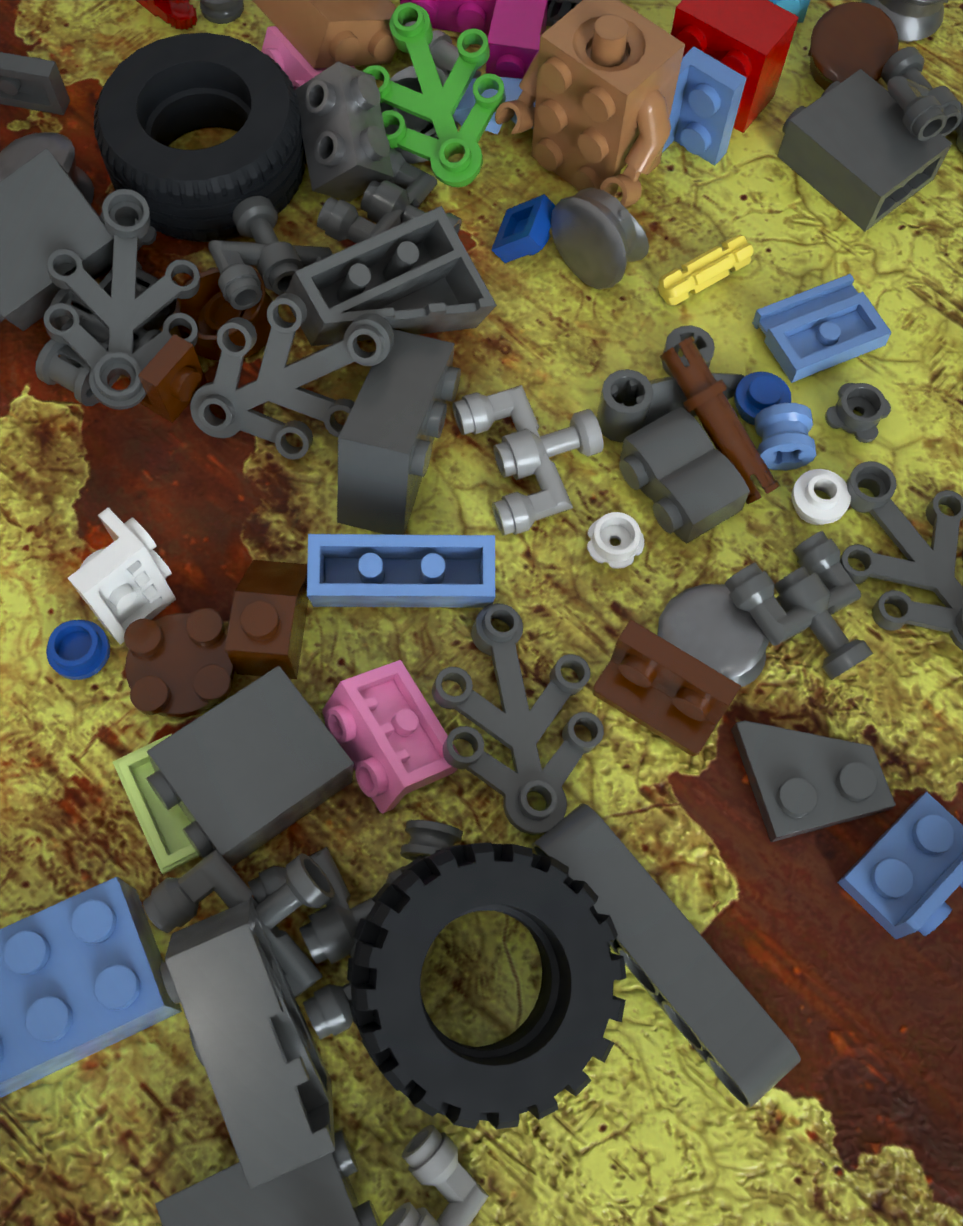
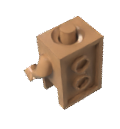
M582 0L540 36L539 51L536 53L519 84L523 91L517 100L507 101L499 105L495 114L496 123H506L516 113L517 122L511 134L522 133L533 127L531 156L544 169L553 171L575 187L578 192L592 187L604 190L616 198L617 190L620 186L622 190L620 203L625 208L635 204L641 197L642 188L638 178L641 173L648 175L660 164L664 144L670 135L671 124L669 118L685 44L620 0ZM627 165L623 174H620L621 169Z

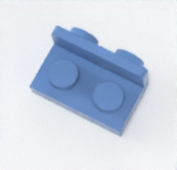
M693 46L682 58L669 118L671 131L664 144L662 153L675 141L690 153L700 156L715 166L727 153L746 77Z
M926 791L904 811L837 883L893 938L899 939L916 931H919L923 936H927L951 913L952 908L945 902L959 886L963 889V825Z

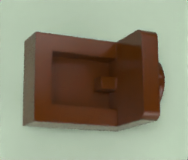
M176 334L170 338L138 375L146 392V396L140 404L172 423L189 405L195 392L207 383L193 344Z

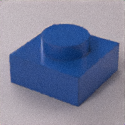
M543 194L507 209L491 250L504 263L538 253L550 238L549 231L551 228L552 210L555 208L554 203Z

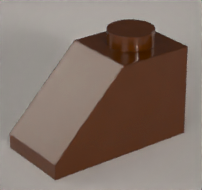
M263 560L252 561L234 591L224 649L237 674L263 676L279 665L289 679H297L309 601L307 597V564Z

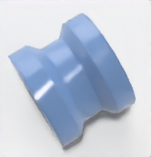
M780 403L764 408L756 415L755 430L757 435L762 438L757 451L769 469L785 471L797 469L809 464L816 457L815 441L808 435L813 426L811 409L798 403Z

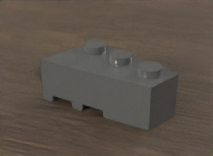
M442 206L295 271L286 290V293H292L300 297L306 305L307 317L300 327L311 346L334 344L344 339V334L350 324L363 314H377L386 319L392 329L418 335L477 328L497 306ZM289 306L293 315L296 318V313L291 306ZM362 334L357 336V341L373 340V338Z
M393 329L394 344L392 349L381 363L371 366L338 437L337 523L382 534L405 535L422 477L425 476L429 466L434 439L440 438L447 412V404L445 403L446 401L454 402L461 369L452 367L455 343Z
M251 899L172 933L165 962L160 965L162 980L171 1000L175 1004L181 1003L190 1027L189 1032L194 1051L200 1063L205 1067L249 1189L251 1190L334 1152L335 1134L331 1078Z

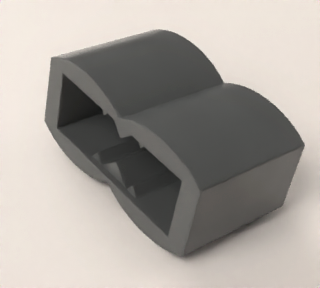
M681 406L624 438L619 461L621 474L632 489H641L647 497L653 500L654 516L667 533L671 534L674 532L687 544L742 511L750 492L746 482L730 460L714 448L710 438L699 422Z

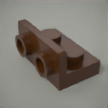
M630 620L619 636L611 660L594 684L592 692L597 698L691 756H697L735 698L741 685L635 621Z

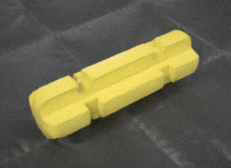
M743 235L733 236L722 243L723 248L715 246L681 265L683 271L676 268L661 276L657 287L659 295L663 297L669 306L679 304L689 298V291L691 294H696L730 275L729 269L735 272L750 264L751 256L754 253L752 244L748 243Z

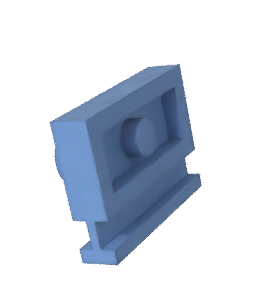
M851 274L756 310L752 324L756 329L761 328L765 334V344L791 383L886 345L892 332L864 292L858 293L852 285L854 278Z

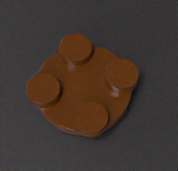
M200 608L192 613L166 615L155 621L138 619L127 627L124 641L129 651L126 657L125 672L131 689L130 699L138 711L146 715L159 714L166 717L183 718L202 713L229 696L232 690L235 669L224 650L227 635L224 632V622L217 611L211 608Z

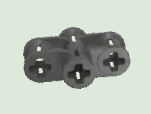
M138 261L135 299L159 280L157 277L142 270V266ZM112 269L99 284L110 297ZM60 289L53 298L51 305L65 303L74 307L79 314L81 326L108 351L109 329L70 289ZM177 298L134 332L133 353L162 332L159 329L167 317L174 313ZM61 316L53 321L52 327L61 331L67 330L73 325L74 321L69 317ZM53 339L48 341L40 351L36 361L35 371L37 377L48 385L59 384L74 393L75 399L85 406H93L99 403L93 395L89 384L91 368L67 343H58ZM121 375L112 377L109 381V386L112 387Z

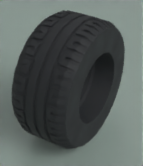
M211 33L180 34L160 39L136 50L121 62L107 79L100 92L99 99L95 105L96 109L94 110L95 120L93 128L115 191L119 189L136 191L145 198L150 211V226L154 227L157 232L176 239L195 242L225 241L242 236L232 219L233 211L241 201L252 196H264L272 202L277 214H279L290 203L302 183L306 169V155L297 94L291 80H289V76L282 70L279 64L249 43L230 36ZM218 127L237 131L230 139L209 148L183 150L168 147L182 135L202 128Z

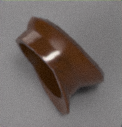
M862 2L843 3L824 13L813 28L811 47L808 56H810V71L814 81L823 90H826L835 81L843 82L862 69L878 82L885 63L892 55L898 52V33L894 23L880 8Z
M215 267L200 273V288L195 296L189 299L177 298L175 313L188 314L197 323L198 341L194 347L197 355L209 360L219 361L222 350L217 343L218 330L228 320L235 317L247 319L255 327L257 333L254 347L245 354L244 358L257 353L267 345L271 325L267 319V309L273 300L265 291V284L259 272L256 271L261 282L262 298L255 306L249 309H234L224 299L218 286L221 274L218 268ZM193 278L189 280L184 286L191 284ZM178 326L183 339L191 335V331L187 327ZM229 329L230 340L235 345L245 346L246 340L243 333L238 329Z

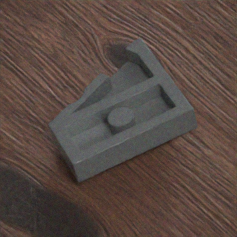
M745 720L735 723L731 729L770 842L889 811L896 806L873 746Z

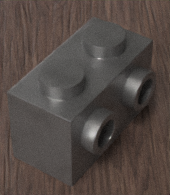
M338 61L295 89L299 103L302 138L312 191L350 202L364 194L371 181L376 180L381 183L385 179L389 180L394 177L389 154L390 144L385 133L380 106V92L374 76Z

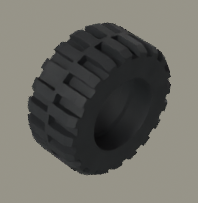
M491 842L454 845L435 850L436 853L423 859H416L400 869L402 874L391 884L385 883L372 900L375 904L367 918L360 919L354 934V938L357 939L353 958H348L347 980L351 983L352 999L349 1000L353 1022L358 1027L362 1037L361 1042L384 1077L396 1091L400 1090L415 1107L433 1117L440 1113L445 1115L453 1125L472 1129L476 1128L479 1120L489 1121L496 1130L517 1127L520 1120L519 1114L527 1111L539 1120L558 1110V1104L554 1096L562 1090L566 1089L574 1096H577L591 1082V1079L583 1069L592 1056L605 1063L614 1045V1042L604 1038L603 1035L609 1019L622 1022L626 1001L613 996L614 980L626 978L624 956L611 953L609 941L618 936L617 930L610 915L597 913L593 905L597 902L598 896L585 881L573 880L569 877V867L552 856L536 855L532 853V848L524 846L492 844ZM476 911H497L515 918L532 934L541 958V988L533 1010L515 1032L503 1040L480 1047L467 1046L445 1036L430 1019L421 996L420 981L422 967L431 944L441 930L450 922L460 916Z

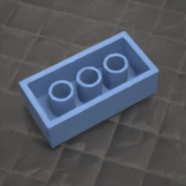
M114 877L0 929V1098L182 1012L179 1003L175 1004L171 1000L164 986L160 970L163 960L137 890L119 877Z

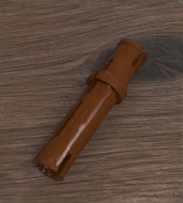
M693 336L678 343L690 364L688 367L683 365L673 347L660 355V358L665 362L686 396L687 400L683 402L688 412L694 410L716 449L730 460L743 477L750 490L746 504H750L762 498L750 478L752 474H755L766 494L778 488L780 484L774 479L737 417L736 412L723 392L728 389L722 379L716 381L694 343Z

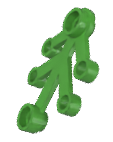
M403 3L395 9L389 23L390 31L396 47L404 53H409L422 93L391 81L388 71L382 66L371 65L362 72L374 76L375 80L384 81L382 86L378 88L380 103L388 104L433 123L438 137L436 139L407 128L404 118L399 112L387 110L382 112L384 127L386 128L389 125L399 126L395 133L386 134L390 147L401 148L431 161L432 171L435 177L442 183L451 187L467 186L475 180L482 168L483 156L478 142L493 113L496 112L500 104L506 101L504 83L499 76L491 73L483 74L476 79L473 84L475 104L458 132L453 114L478 67L484 65L489 59L490 48L488 38L482 30L476 28L465 30L460 34L457 40L459 57L442 87L428 46L433 39V29L429 15L423 7L415 3ZM416 21L411 26H403L408 22ZM478 44L482 46L478 51L473 53L465 51L470 45ZM487 89H495L498 91L497 94L491 98H484L481 96V94ZM454 154H464V157L458 162H449L447 160Z

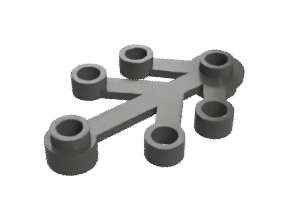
M129 189L113 191L105 198L102 205L105 227L109 234L114 237L111 297L84 270L80 256L74 251L58 249L52 252L47 259V269L51 281L61 289H70L109 329L108 351L81 326L79 314L74 307L65 303L53 304L45 311L43 317L44 325L50 338L58 343H67L91 368L89 384L95 398L106 407L118 410L134 407L145 398L146 392L138 375L172 337L170 331L174 327H187L191 331V335L184 340L193 344L194 347L198 341V327L195 320L188 314L174 313L164 321L161 333L133 353L134 332L176 298L189 299L195 296L200 288V273L192 262L184 259L175 260L168 265L165 275L135 299L138 240L143 238L149 231L150 211L145 198L136 191ZM126 215L132 216L138 221L135 225L128 227L117 223L119 218ZM62 263H71L76 266L75 272L68 276L59 275L55 270ZM186 273L193 278V281L187 286H180L174 283L172 279L176 274ZM61 316L69 317L74 321L69 329L63 331L52 327V323ZM116 375H124L131 382L126 389L115 390L109 386V381Z
M292 293L281 294L267 309V319L271 325V330L258 378L239 388L244 356L256 343V329L251 322L241 317L231 318L220 327L217 333V343L222 352L214 382L201 386L193 395L190 404L192 418L198 428L209 436L228 438L239 431H243L275 443L276 449L285 458L299 459L307 453L312 445L313 434L311 429L301 421L293 420L283 423L252 408L269 401L323 421L329 433L339 437L344 425L339 424L335 420L334 412L342 410L349 414L355 402L344 398L334 400L300 386L353 362L363 366H374L381 363L387 357L394 344V332L391 325L386 319L377 314L368 313L360 315L347 328L344 339L287 365L296 330L306 320L307 308L303 300ZM280 304L289 305L294 309L296 313L295 322H286L279 316L278 306ZM229 329H238L243 333L246 340L245 346L235 345L230 340ZM362 334L371 336L376 343V350L373 352L363 351L358 346L357 336ZM210 404L221 406L226 413V419L216 417L210 410ZM291 432L299 435L303 446L293 447L287 442L285 434Z
M873 461L857 465L846 481L847 489L851 496L850 506L858 512H869L907 560L873 553L870 548L855 544L844 550L840 556L841 565L855 584H861L871 577L933 591L945 607L914 602L905 593L891 590L885 592L874 604L872 617L879 627L889 631H895L902 628L905 624L949 633L955 645L963 651V586L954 577L959 525L963 518V497L954 491L945 490L937 493L928 504L926 517L933 526L930 547L891 500L897 486L893 472L885 465ZM859 488L869 489L874 497L865 495ZM942 504L951 508L954 516L942 513L939 505ZM855 558L860 560L865 570L857 571L849 565L848 559ZM884 604H893L898 607L901 617L890 616L886 612Z
M500 603L490 604L479 612L471 629V637L473 643L481 652L492 656L502 711L472 690L471 677L465 670L458 667L445 668L437 675L432 686V696L439 706L445 709H455L509 748L515 771L486 753L481 734L469 726H460L450 732L443 744V756L452 767L467 769L503 796L505 815L516 829L530 835H542L564 818L567 809V799L562 785L582 755L592 751L601 742L604 735V727L600 719L592 713L579 712L573 715L563 728L562 738L564 742L545 767L541 768L537 742L568 698L579 693L590 679V668L587 662L578 655L568 654L562 656L551 669L550 683L529 711L516 644L523 633L522 619L508 605ZM493 618L502 620L509 626V631H497L493 628L490 620ZM570 668L577 673L578 682L571 683L565 680L561 674V669ZM447 680L457 682L462 689V694L459 696L448 695L443 690L442 683ZM583 725L590 730L592 740H580L574 732V726ZM457 739L468 741L473 747V755L468 757L459 755L454 750L453 741ZM527 793H540L546 801V809L542 811L533 809L528 804Z

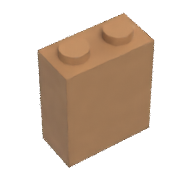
M252 0L314 69L329 68L338 61L348 66L390 64L397 50L389 26L391 16L397 7L390 0Z

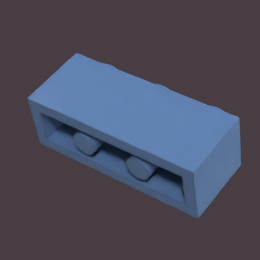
M308 534L307 597L313 607L484 608L493 604L495 599V535Z

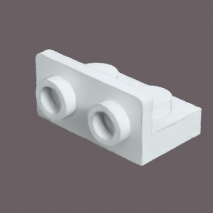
M107 507L98 514V517L114 542L105 549H100L90 554L83 561L80 569L69 576L68 580L104 628L121 645L124 642L125 631L132 622L138 619H153L175 601L176 598L165 580L172 572L162 558L153 550L157 546L151 536L134 518L123 523Z

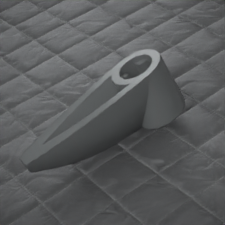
M629 369L618 370L610 374L604 381L596 418L603 436L611 441L621 443L625 437L681 406L686 410L683 402L687 398L673 376L649 381L646 376L638 371ZM712 373L716 381L722 379L728 389L723 392L727 400L734 396L738 383L744 378L742 374ZM694 410L689 412L693 417L697 416Z

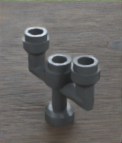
M906 47L899 50L885 63L881 77L887 84L890 96L904 110V126L911 135L917 136L920 141H927L939 133L945 137L955 130L958 134L956 146L963 154V104L959 102L948 87L939 86L933 88L921 73L925 63L924 57L915 47Z
M390 147L389 154L394 177L389 180L385 179L381 183L376 180L371 181L361 201V210L367 212V218L376 224L359 216L354 205L342 199L338 201L330 197L326 200L319 213L317 227L324 230L327 236L337 241L349 239L355 243H360L426 213L418 209V207L436 187L437 179L407 163L400 151ZM450 212L446 213L458 234L462 219Z
M252 196L244 199L235 207L232 215L233 222L240 235L246 238H254L256 243L213 240L208 246L221 274L218 280L224 299L237 310L249 309L255 306L262 298L261 282L254 268L249 265L256 267L266 288L281 295L286 293L295 271L333 255L329 247L292 245L288 242H279L273 230L278 221V214L272 202L264 196Z
M820 531L803 541L793 550L799 559L797 563L800 568L791 572L776 584H774L766 571L762 572L755 562L730 577L725 582V585L731 592L729 596L736 607L750 612L772 645H779L809 627L829 655L824 659L822 668L830 680H833L872 655L873 652L864 640L854 639L850 642L831 616L861 598V591L841 565V551L833 539H828L825 533ZM774 588L779 594L777 598L774 597Z
M325 847L309 855V857L326 874L335 895L326 903V907L308 916L310 923L299 928L316 965L326 959H329L330 963L333 964L348 955L353 958L357 943L354 934L360 919H366L375 904L372 897L350 909L348 903L351 894L328 847ZM273 865L259 872V877L248 882L254 899L258 904L286 883V867ZM404 866L389 873L386 884H391L401 875L400 869ZM350 982L344 986L328 984L315 991L313 997L303 1002L309 1020L320 1040L331 1034L336 1036L351 1027L353 1018L349 1005V1000L352 999Z
M217 849L180 878L168 877L152 889L151 895L143 902L144 910L151 922L161 931L169 933L174 928L182 927L197 915L199 903L213 891L217 893L228 908L251 899L294 997L297 998L323 977L321 972L288 933L276 926L302 904L307 907L321 908L335 895L326 874L306 854H299L286 865V883L260 904L253 899L251 889Z

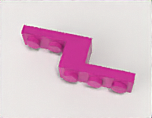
M400 0V5L411 2L423 7L429 15L433 29L461 33L471 28L482 30L488 36L490 56L486 62V74L491 73L499 77L523 79L533 58L539 51L540 36L546 31L548 0Z

